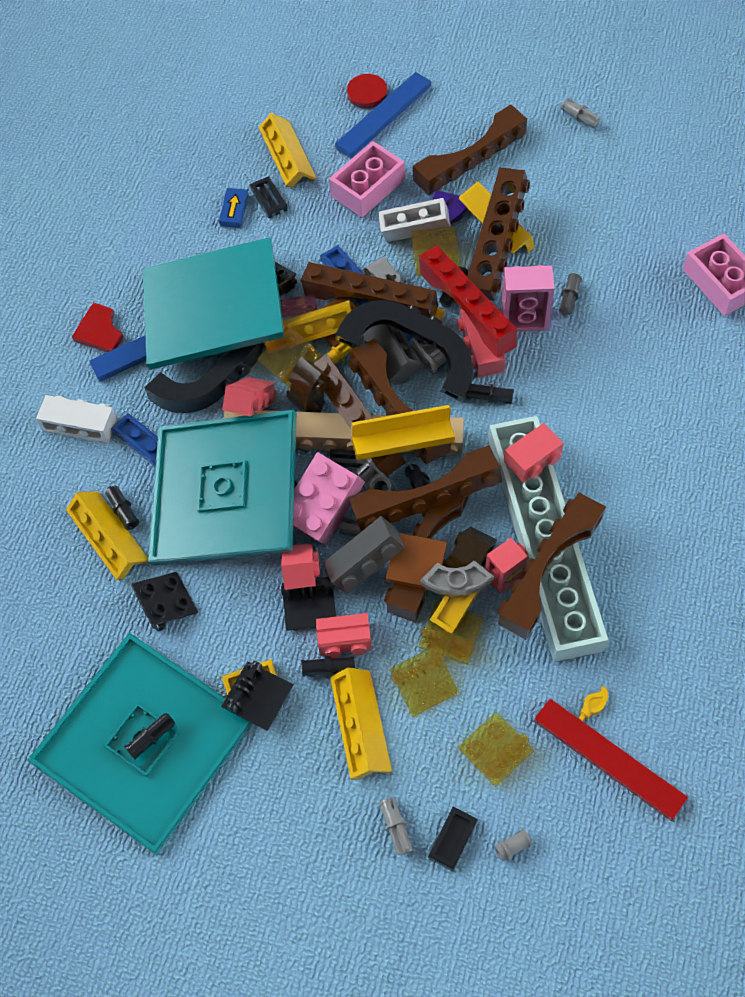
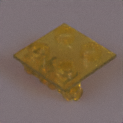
M456 227L411 231L416 275H421L418 255L437 245L457 266H460Z
M288 325L284 329L285 337L274 340L258 360L290 388L291 383L288 380L299 359L303 357L315 363L322 357V354Z
M436 601L426 627H423L422 638L418 648L468 665L485 618L467 612L455 633L451 634L430 620L440 602Z
M436 645L389 669L392 674L390 675L391 679L397 685L412 717L459 693Z
M497 712L457 747L495 787L535 751L528 744L530 741L524 733L519 735Z

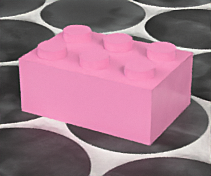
M372 141L329 178L331 197L363 218L405 180V162Z
M724 233L687 252L682 270L724 316L745 305V255Z
M552 266L504 267L501 302L502 314L517 328V331L548 330L554 295Z
M317 452L294 489L293 525L327 545L351 506L348 497L358 494L365 481Z

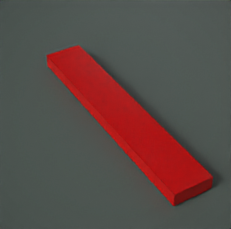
M551 698L535 717V723L671 822L688 797Z

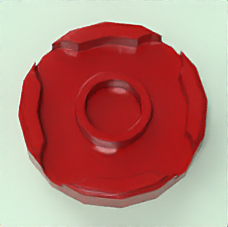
M369 73L355 76L347 85L348 100L353 105H359L360 108H374L387 97V84L378 75Z

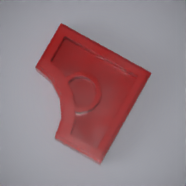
M93 302L72 335V339L74 342L109 352L118 348L124 336L112 324L113 309Z

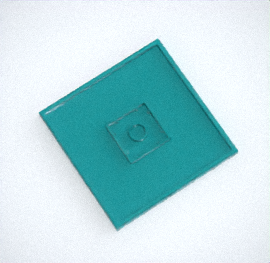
M270 237L143 268L146 359L149 370L285 337L273 245Z
M295 410L159 427L148 563L158 565L292 552L297 419Z
M129 632L27 761L157 856L250 729L252 723L221 708L225 700L224 696ZM164 713L169 714L175 721V726L156 741L157 745H151L134 760L124 746L136 738L143 731V727L146 729Z

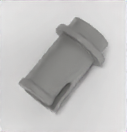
M521 829L518 833L504 841L498 840V844L494 846V849L501 861L506 859L510 861L512 860L511 856L528 846L530 847L532 841L527 832Z

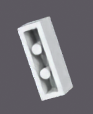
M444 198L379 211L381 233L386 242L451 229L449 211Z
M45 395L36 417L42 431L109 443L113 433L111 428L118 420L113 408L109 405L92 404L80 399L77 401L70 400L59 395L55 397Z

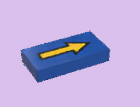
M226 189L219 218L220 226L241 228L249 195L248 189Z

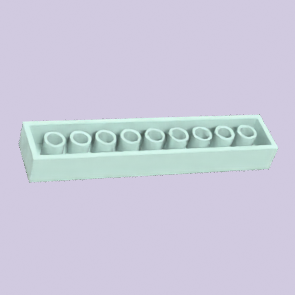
M537 416L490 425L488 438L491 450L500 465L501 485L518 543L522 544L528 553L527 563L531 558L536 559L539 554L537 549L544 538L549 539L552 534L550 529L557 518L561 520L565 514L563 512L565 502L553 465L549 464L543 468L536 478H529L522 482L504 463L505 450L540 426ZM575 543L554 558L547 567L540 582V618L553 662L603 652L608 643V637L578 543Z

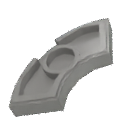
M476 561L460 568H449L436 563L420 580V584L437 594L464 596L485 588L494 580V576Z

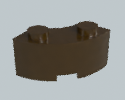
M301 357L288 381L291 383L290 391H286L287 397L301 412L321 413L323 405L326 403L324 391L331 378L313 362Z
M470 526L465 531L459 532L454 542L456 546L450 556L444 559L443 566L460 568L476 561L484 567L487 554L493 550L497 539Z

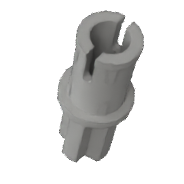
M570 98L563 102L561 109L575 117L576 121L581 120L593 128L597 127L600 118L587 110V106L579 105Z
M391 797L390 800L387 798L381 801L379 806L387 825L385 830L390 833L396 853L398 855H405L411 852L412 845L405 828L407 822L402 819L396 798Z

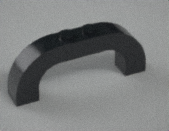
M387 300L364 303L353 309L343 319L335 334V340L355 348L358 346L364 333L371 327L376 325L392 326L443 353L448 363V375L440 392L461 402L471 384L473 365L465 342L453 330L442 325L443 322L433 316L428 318L422 315L421 311L414 306L409 305L406 307L397 302Z
M264 342L230 350L202 378L191 383L175 382L160 372L144 387L148 399L158 407L175 413H192L208 408L225 395L226 386L248 375L262 353Z

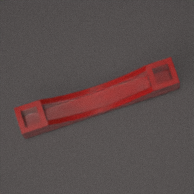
M438 245L418 255L422 277L433 288L443 290L459 304L472 321L484 344L497 358L517 347V328Z

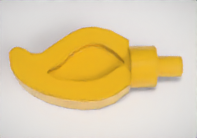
M605 686L601 687L600 692L586 696L583 702V709L580 711L581 715L578 719L583 721L603 710L608 700V690Z

